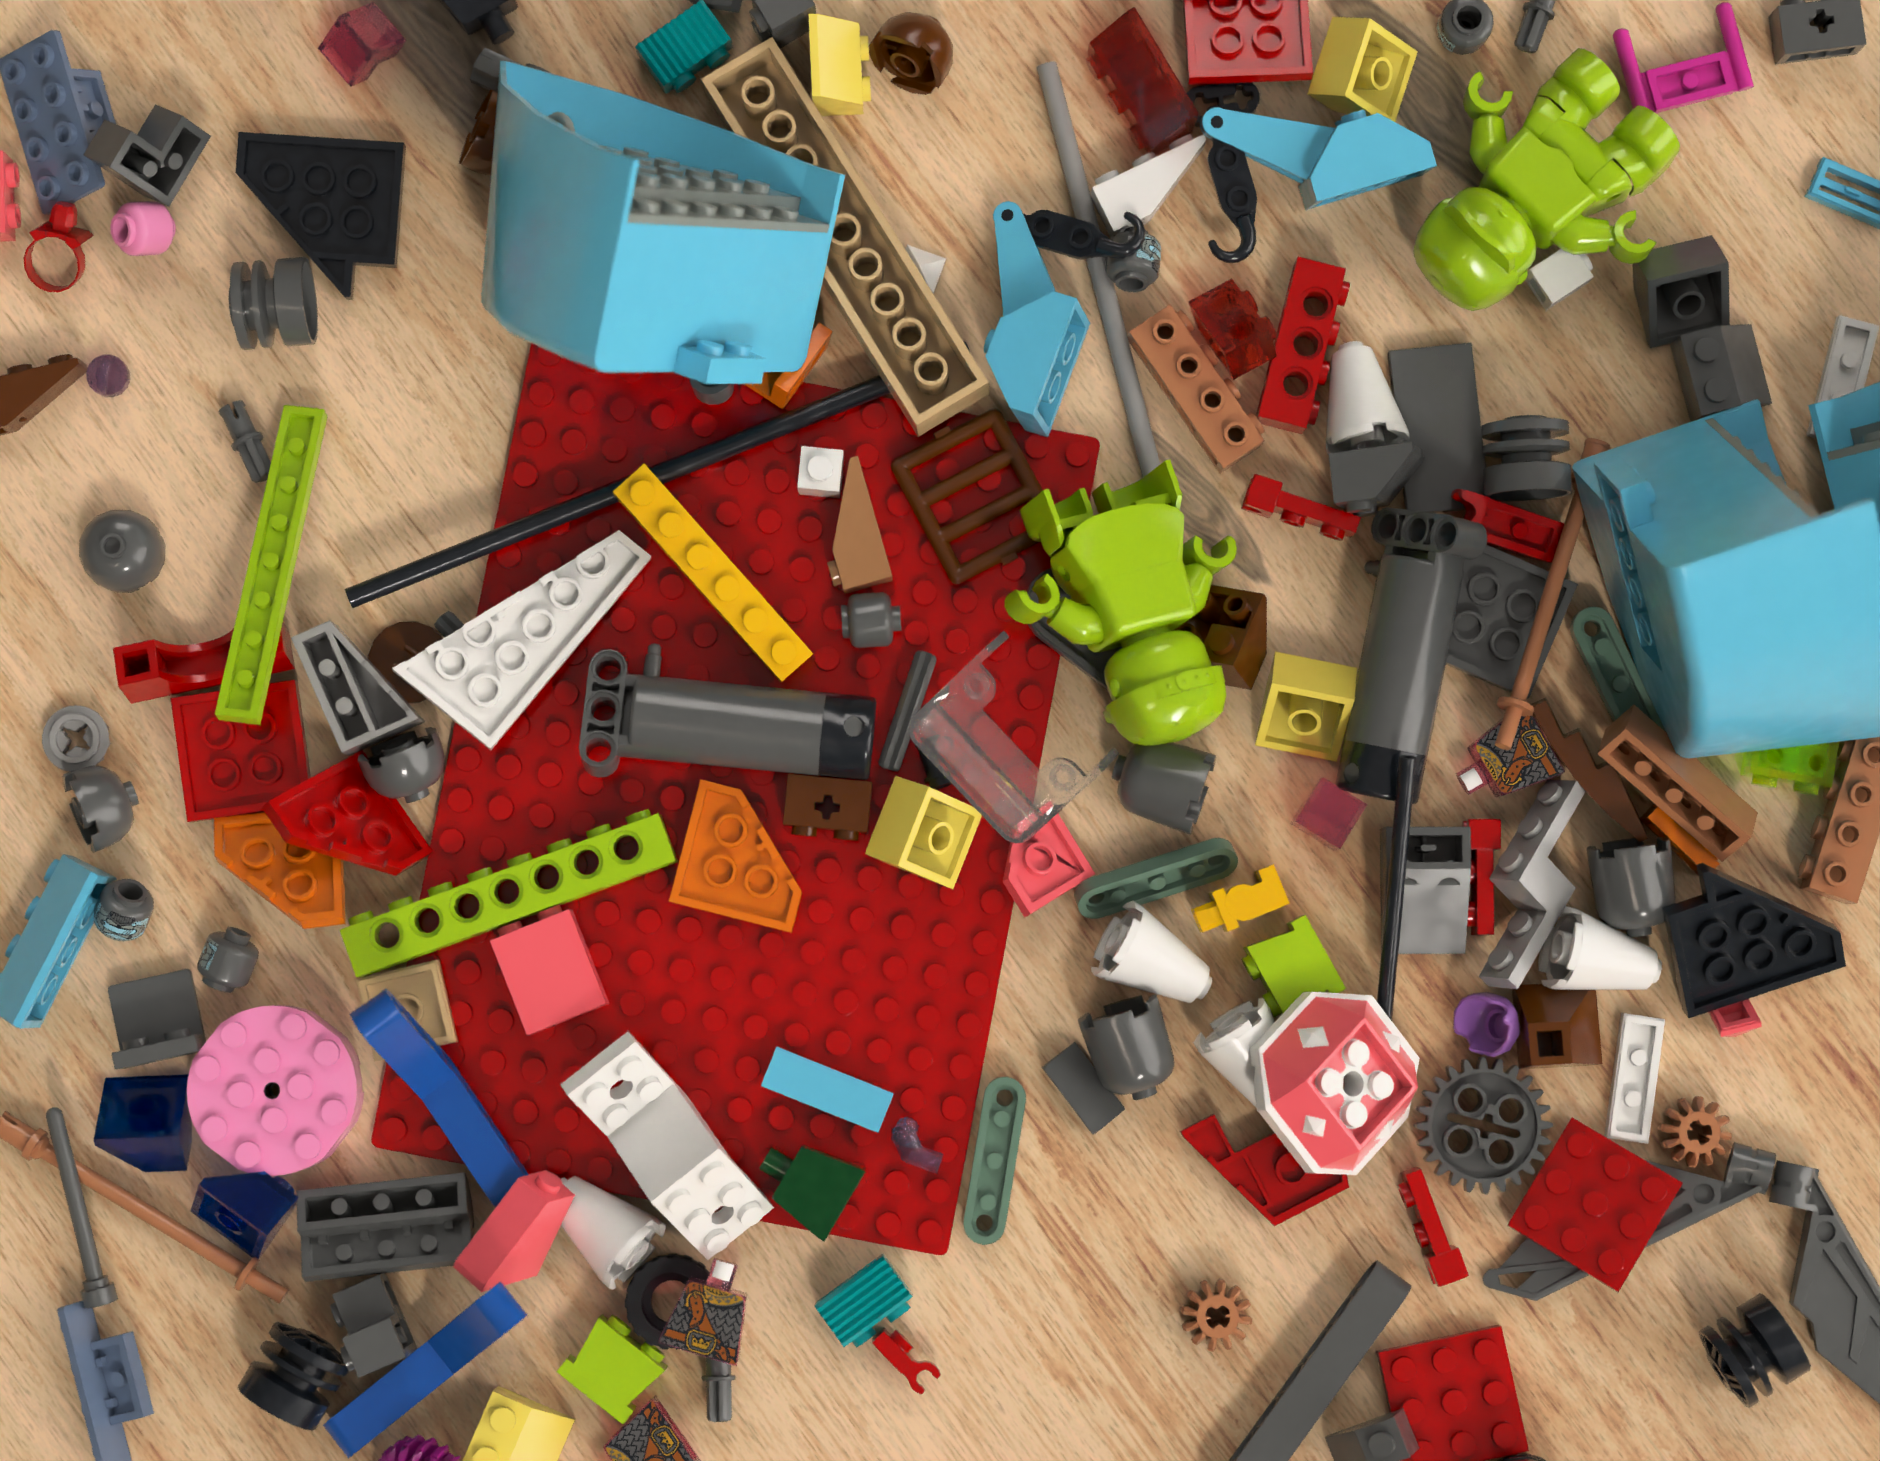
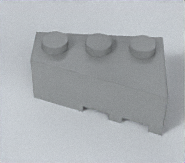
M329 620L291 637L341 753L350 756L425 722L338 625Z

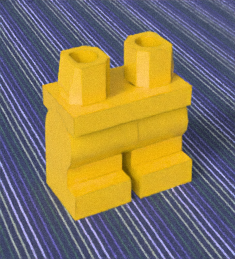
M1274 864L1254 872L1258 882L1256 884H1240L1230 887L1226 892L1224 888H1220L1208 893L1211 899L1210 902L1191 909L1200 933L1222 925L1224 932H1229L1240 927L1238 921L1251 920L1290 904Z

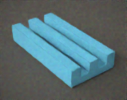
M1822 157L1819 160L1817 171L1813 175L1811 185L1804 197L1880 229V200L1824 176L1826 172H1829L1880 194V181ZM1821 186L1825 189H1828L1832 192H1835L1860 204L1879 211V215L1860 206L1852 204L1848 201H1845L1841 198H1838L1834 195H1831L1827 192H1824L1819 188Z

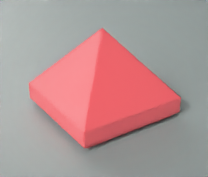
M1749 999L1708 1012L1721 1037H1737L1762 1027L1761 1021Z

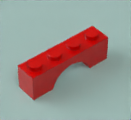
M284 622L282 623L271 674L295 669L290 633ZM234 628L220 638L198 644L175 645L152 639L114 647L113 653L118 687L130 703L133 704L221 685Z

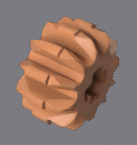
M1695 1096L1691 1105L1686 1098L1677 1100L1680 1113L1671 1108L1665 1109L1664 1114L1672 1122L1671 1125L1659 1124L1658 1130L1669 1132L1670 1137L1663 1139L1660 1144L1662 1148L1676 1146L1671 1154L1673 1161L1679 1162L1685 1157L1687 1167L1695 1168L1699 1158L1704 1165L1710 1166L1713 1164L1711 1150L1718 1155H1725L1726 1149L1718 1142L1720 1139L1731 1140L1732 1133L1720 1130V1127L1730 1122V1119L1727 1115L1715 1117L1720 1107L1718 1103L1711 1102L1705 1107L1704 1098ZM1691 1123L1702 1125L1703 1134L1698 1133L1701 1137L1699 1141L1688 1138L1687 1130H1693V1128L1689 1127Z
M1224 1279L1217 1280L1215 1292H1212L1209 1283L1203 1280L1200 1282V1287L1204 1293L1203 1296L1199 1297L1192 1290L1186 1293L1189 1299L1196 1304L1194 1307L1188 1305L1180 1307L1182 1314L1194 1316L1193 1319L1182 1323V1328L1184 1331L1198 1328L1191 1339L1195 1345L1201 1343L1208 1335L1206 1343L1208 1351H1215L1217 1338H1221L1222 1345L1226 1350L1232 1349V1342L1228 1335L1233 1333L1238 1339L1244 1340L1246 1335L1241 1329L1237 1328L1238 1323L1244 1325L1252 1324L1250 1316L1239 1314L1240 1311L1251 1306L1248 1299H1241L1234 1302L1241 1292L1237 1285L1231 1287L1227 1294L1224 1295L1226 1288ZM1222 1305L1226 1307V1310L1222 1311L1226 1317L1223 1323L1220 1324L1218 1321H1214L1211 1325L1207 1324L1206 1320L1210 1319V1316L1206 1313L1208 1308L1212 1306L1218 1309Z

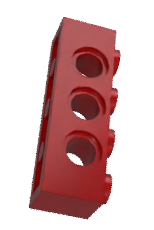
M1297 257L1293 265L1256 417L1262 425L1298 434H1303L1307 424L1315 425L1321 403L1314 400L1317 384L1325 385L1330 368V362L1324 360L1327 345H1335L1340 328V322L1334 321L1337 305L1344 307L1350 288V282L1343 281L1346 268ZM1309 298L1318 299L1324 306V314L1320 316L1309 315L1304 309L1303 302ZM1297 338L1309 339L1314 345V354L1310 356L1298 354L1293 346L1294 340ZM1289 377L1300 379L1305 387L1304 394L1300 396L1288 394L1284 389V380Z

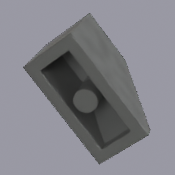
M1404 1408L1325 1437L1334 1461H1401L1411 1457L1419 1449Z

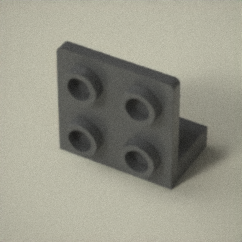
M190 969L108 987L120 1051L111 1053L115 1070L198 1053L206 1043L194 980Z

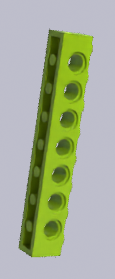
M646 809L625 817L627 825L612 830L610 824H605L587 831L588 839L572 844L570 838L546 846L548 854L533 859L531 853L522 854L507 860L509 868L493 873L491 867L484 868L467 875L469 882L453 888L451 882H446L428 889L429 897L417 902H413L412 896L387 904L389 912L376 917L373 916L372 911H367L349 918L350 926L340 929V933L356 978L372 975L533 916L551 907L563 905L677 863L678 860L662 816L659 813L651 816L650 810ZM624 837H634L639 845L637 855L630 860H622L616 852L617 843ZM585 851L595 852L599 859L597 870L589 875L582 874L577 868V859ZM547 865L554 866L559 873V881L551 889H543L537 880L538 872ZM506 880L515 881L519 887L518 898L510 904L503 903L498 896V888ZM472 894L479 901V911L474 917L467 919L460 914L458 905L462 897ZM427 909L435 910L440 919L439 926L431 933L424 932L419 925V917ZM392 923L398 928L400 937L394 946L388 948L381 943L379 933L384 925Z

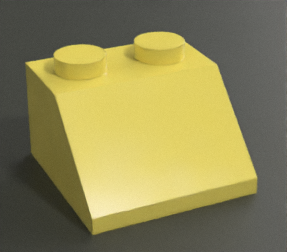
M808 14L813 103L822 116L863 114V102L871 101L870 76L862 77L861 61H869L868 36H860V27L857 22L821 14Z
M1332 17L1307 94L1333 111L1347 115L1365 110L1366 116L1379 113L1395 122L1418 51L1370 18Z
M1275 651L1266 684L1255 745L1337 762L1355 700L1357 668Z
M895 776L865 854L953 889L984 811L931 787Z
M497 1386L492 1391L463 1461H558L575 1418L501 1386Z

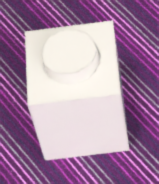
M1560 249L1529 269L1525 281L1547 311L1585 286L1594 277L1590 271L1593 269V266L1586 254L1572 255Z
M802 446L797 485L798 493L800 495L840 498L844 451Z

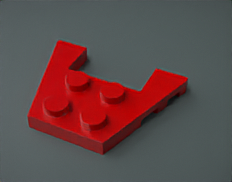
M1211 1114L1180 1131L1182 1137L1273 1226L1349 1188L1347 1175L1305 1173L1274 1132L1234 1152L1215 1114Z

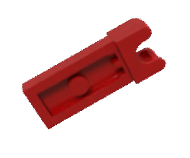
M1254 474L1253 478H1251L1241 509L1266 518H1270L1273 512L1281 514L1280 521L1286 524L1303 528L1304 524L1308 523L1320 527L1319 533L1321 535L1338 541H1343L1344 536L1351 538L1356 533L1361 517L1282 491V482L1258 474Z
M1455 489L1452 491V499L1462 503L1466 511L1463 519L1478 522L1484 526L1487 533V543L1546 563H1552L1564 523L1490 499V497L1469 490Z
M1468 819L1462 822V827H1471V901H1469L1467 926H1471V935H1494V883L1489 878L1494 871V851L1501 849V820Z
M1414 1167L1400 1172L1403 1183L1397 1185L1405 1207H1413L1418 1220L1417 1223L1412 1224L1419 1246L1421 1248L1427 1246L1429 1253L1422 1257L1433 1285L1436 1284L1437 1287H1441L1468 1277L1469 1274L1460 1249L1448 1243L1422 1169Z

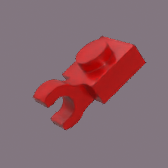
M883 1328L872 1339V1344L908 1379L911 1388L915 1392L922 1394L925 1391L924 1387L917 1381L919 1372L927 1370L936 1379L941 1376L938 1367L934 1363L913 1359L909 1352L914 1347L897 1329L890 1334Z

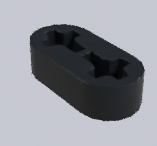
M1252 82L1197 86L1186 93L1181 105V113L1190 125L1200 127V121L1203 116H1199L1197 110H1190L1189 107L1194 105L1195 98L1201 97L1205 104L1217 102V106L1207 108L1206 112L1211 108L1219 107L1254 114L1260 102V93ZM1237 90H1242L1243 96L1251 97V100L1247 101L1245 109H1240L1238 103L1224 104V101L1233 99Z

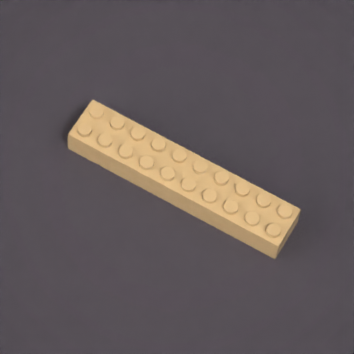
M773 37L701 78L706 97L728 131L812 165L845 175L822 283L917 436L919 437L989 395V382Z

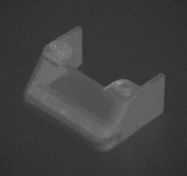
M1003 631L911 718L908 731L913 743L1004 839L1012 843H1023L1036 834L1098 777L1118 756L1119 752L1113 747L1086 773L1068 758H1054L1040 770L982 710L992 701L996 693L995 679L982 663L1009 638L1006 632Z

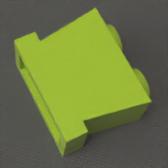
M1301 915L1286 923L1290 931L1243 947L1247 956L1242 958V962L1253 981L1258 978L1262 981L1267 990V993L1263 994L1262 998L1270 1007L1273 1017L1281 1016L1303 992L1339 993L1346 989L1306 915Z
M602 1314L596 1321L577 1358L570 1354L557 1370V1373L621 1424H624L637 1407L632 1401L657 1379L668 1366L662 1362L665 1355L657 1347L651 1346L646 1342L642 1345L629 1336L632 1329L624 1321L613 1314L609 1319Z

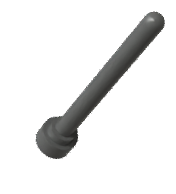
M53 1107L46 1112V1120L86 1280L82 1282L84 1289L80 1293L84 1308H95L118 1300L114 1282H109L108 1275H103L63 1112L59 1108Z

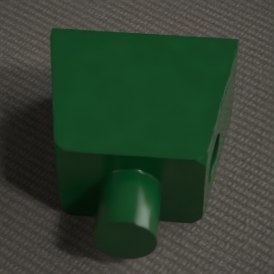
M805 1145L801 1146L794 1160L771 1147L759 1170L780 1181L771 1198L824 1242L866 1172V1169Z

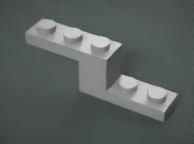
M1547 780L1544 786L1538 791L1537 798L1527 815L1520 822L1518 830L1506 851L1500 856L1498 864L1489 878L1517 908L1515 915L1508 922L1504 934L1489 955L1488 961L1479 975L1489 987L1519 988L1576 889L1548 858L1586 792L1576 780Z

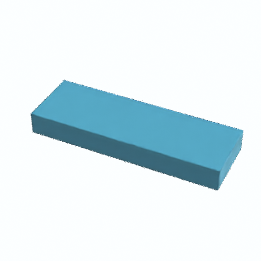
M776 1047L761 1084L762 1087L877 1133L880 1130L894 1094L780 1047Z

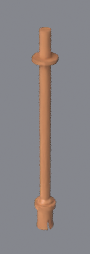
M1585 439L1581 459L1610 450V444L1600 439ZM1574 472L1571 473V483L1575 490L1510 697H1499L1497 701V706L1505 710V714L1495 746L1504 750H1511L1521 716H1532L1534 713V707L1527 703L1526 700L1585 515Z
M7 1111L0 1116V1139L22 1151L21 1156L26 1160L30 1161L41 1158L58 1168L53 1145L50 1144L47 1137L48 1132L41 1128L33 1129L10 1115ZM74 1159L79 1180L82 1184L236 1277L234 1289L237 1291H241L248 1284L275 1302L282 1303L289 1289L256 1270L260 1261L258 1258L253 1257L247 1264Z

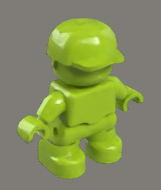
M1578 48L1557 67L1553 76L1539 88L1533 106L1522 128L1507 142L1504 119L1500 117L1507 110L1512 100L1513 91H1504L1498 102H1487L1478 94L1484 83V77L1480 71L1475 73L1464 93L1463 105L1466 113L1474 120L1469 153L1474 165L1483 174L1479 187H1467L1453 198H1446L1439 202L1418 231L1413 255L1419 269L1428 282L1452 303L1469 311H1476L1498 303L1512 293L1517 285L1526 280L1528 276L1527 270L1535 260L1537 247L1547 249L1555 244L1563 251L1572 255L1606 252L1609 247L1612 255L1623 263L1634 264L1646 259L1657 242L1648 238L1647 241L1641 244L1631 243L1623 232L1624 229L1631 228L1634 224L1636 210L1628 211L1621 215L1614 226H1609L1608 220L1587 216L1623 203L1628 195L1632 197L1642 193L1669 168L1680 150V144L1677 136L1664 119L1649 108L1638 105L1616 125L1609 137L1598 143L1585 129L1592 119L1599 117L1616 101L1620 94V86L1613 72L1600 58L1586 49ZM1627 174L1630 176V178H1631V180H1632V183H1633V186L1631 185V181H1630L1629 177L1627 176Z
M1170 459L1162 462L1139 481L1121 489L1111 491L1108 482L1102 483L1091 493L1099 513L1093 516V510L1085 488L1077 490L1070 497L1056 504L1053 502L1049 489L1043 490L1021 508L1020 514L1028 536L1033 541L1042 543L1043 549L1050 557L1054 578L1072 599L1064 596L1060 598L1055 580L1046 573L1034 583L1032 588L1038 596L1039 604L1032 601L1027 592L1022 590H1014L1006 596L1004 604L1009 616L1022 624H1033L1045 616L1048 618L1047 624L1073 644L1087 645L1092 652L1099 653L1122 646L1107 661L1104 670L1105 683L1112 702L1106 705V710L1103 711L1106 722L1114 724L1118 732L1132 744L1152 746L1177 742L1209 726L1224 709L1226 688L1222 666H1212L1205 645L1198 636L1189 631L1174 629L1203 610L1211 588L1213 575L1228 566L1236 556L1237 547L1235 539L1227 535L1216 543L1211 549L1212 557L1203 551V540L1196 535L1183 544L1184 514L1180 511L1182 492Z

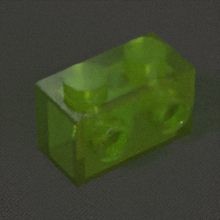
M1839 742L1744 752L1740 775L1752 777V785L1777 788V782L1793 784V792L1818 795L1819 789L1831 788L1833 785Z

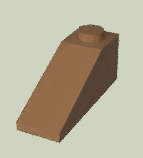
M858 456L852 457L849 460L832 549L835 560L827 562L833 585L842 584L844 594L893 581Z

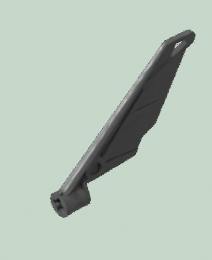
M1734 1142L1727 1161L1723 1181L1647 1161L1683 1184L1646 1247L1757 1193L1765 1195L1773 1174L1776 1153L1758 1148L1752 1149L1751 1146ZM1527 1238L1500 1268L1489 1269L1484 1274L1483 1283L1488 1288L1537 1301L1589 1275ZM1535 1271L1517 1289L1500 1284L1498 1275Z
M1777 1160L1773 1177L1775 1181L1772 1184L1769 1202L1806 1210L1789 1303L1810 1321L1815 1350L1880 1404V1286L1818 1178L1819 1169Z

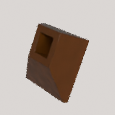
M1211 585L1203 610L1174 630L1189 631L1201 639L1212 666H1222L1226 686L1252 690L1267 655V597L1263 593Z
M1543 984L1520 985L1518 989H1512L1513 1005L1517 1011L1520 1023V1034L1516 1039L1519 1069L1603 1064L1596 990H1555Z

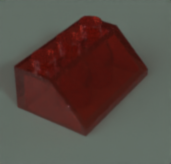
M1133 7L1089 42L1087 52L1089 57L1085 60L1096 80L1102 78L1110 90L1106 95L1117 115L1123 113L1130 123L1131 127L1127 130L1138 150L1145 148L1147 153L1154 152L1157 154L1168 148L1175 140L1192 134L1199 113L1136 8Z

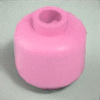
M154 201L125 203L120 206L110 225L112 239L124 253L130 256L160 255L164 253L171 245L176 231L175 222L167 208L160 202Z

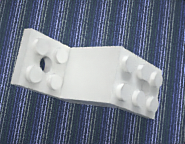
M629 1031L561 1084L567 1096L608 1137L650 1202L707 1260L724 1250L730 1242L749 1227L758 1223L764 1215L774 1208L764 1193L729 1157L686 1093ZM624 1080L618 1087L611 1089L616 1082ZM724 1205V1207L721 1210L714 1213L716 1209Z

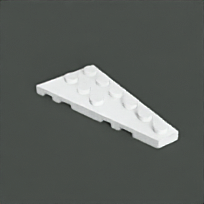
M618 530L577 555L575 559L557 570L541 577L539 581L485 611L442 640H438L426 647L424 651L411 659L403 661L392 668V671L489 750H492L648 564L652 556Z

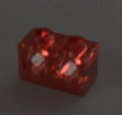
M1232 278L1188 301L1196 328L1233 380L1277 357L1273 344V339L1277 338V333L1273 324L1266 315L1260 318L1257 314V304L1248 290L1241 292Z

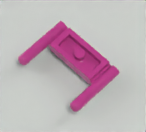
M1722 2L1715 8L1726 52L1721 51L1640 73L1629 31L1625 28H1620L1613 33V40L1633 109L1639 105L1659 113L1754 87L1730 3Z

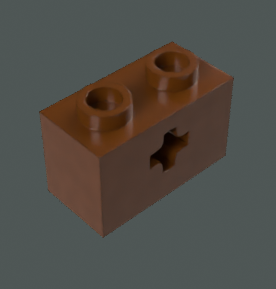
M788 774L783 825L791 826V834L816 837L817 829L834 831V839L858 841L859 833L868 834L873 784L869 781ZM825 797H832L833 804L840 806V811L833 812L830 819L825 820L823 819L822 812L815 810L816 804H823Z

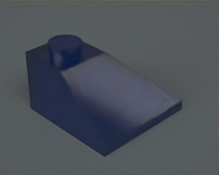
M189 1074L105 1078L94 1134L95 1146L143 1172L187 1171L192 1144V1119L187 1103V1081Z
M266 1172L207 1177L198 1185L190 1212L249 1256L260 1259L293 1212L299 1197L294 1194V1188L286 1180L279 1176L273 1178Z

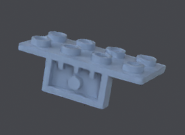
M50 30L0 58V73L43 214H51L53 206L58 201L74 203L105 186L101 167L83 154L104 119L116 124L101 72L71 68L60 31Z

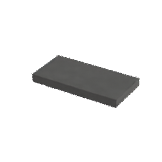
M1472 343L1389 351L1388 362L1392 395L1408 428L1410 437L1409 441L1405 439L1403 441L1404 443L1413 442L1424 451L1425 455L1424 462L1403 487L1405 509L1430 513L1465 510L1462 503L1452 499L1451 493L1455 489H1465L1484 495L1483 469L1486 468L1485 457L1482 453L1483 439Z

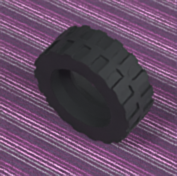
M677 1254L655 1257L646 1262L635 1273L628 1285L625 1299L627 1319L634 1327L633 1331L638 1336L644 1338L645 1342L651 1346L656 1345L660 1349L666 1350L669 1348L681 1349L660 1342L668 1322L660 1319L655 1314L652 1308V1295L661 1283L675 1280L687 1286L689 1283L695 1282L718 1289L712 1273H709L705 1268L706 1266L700 1261L693 1260V1257Z

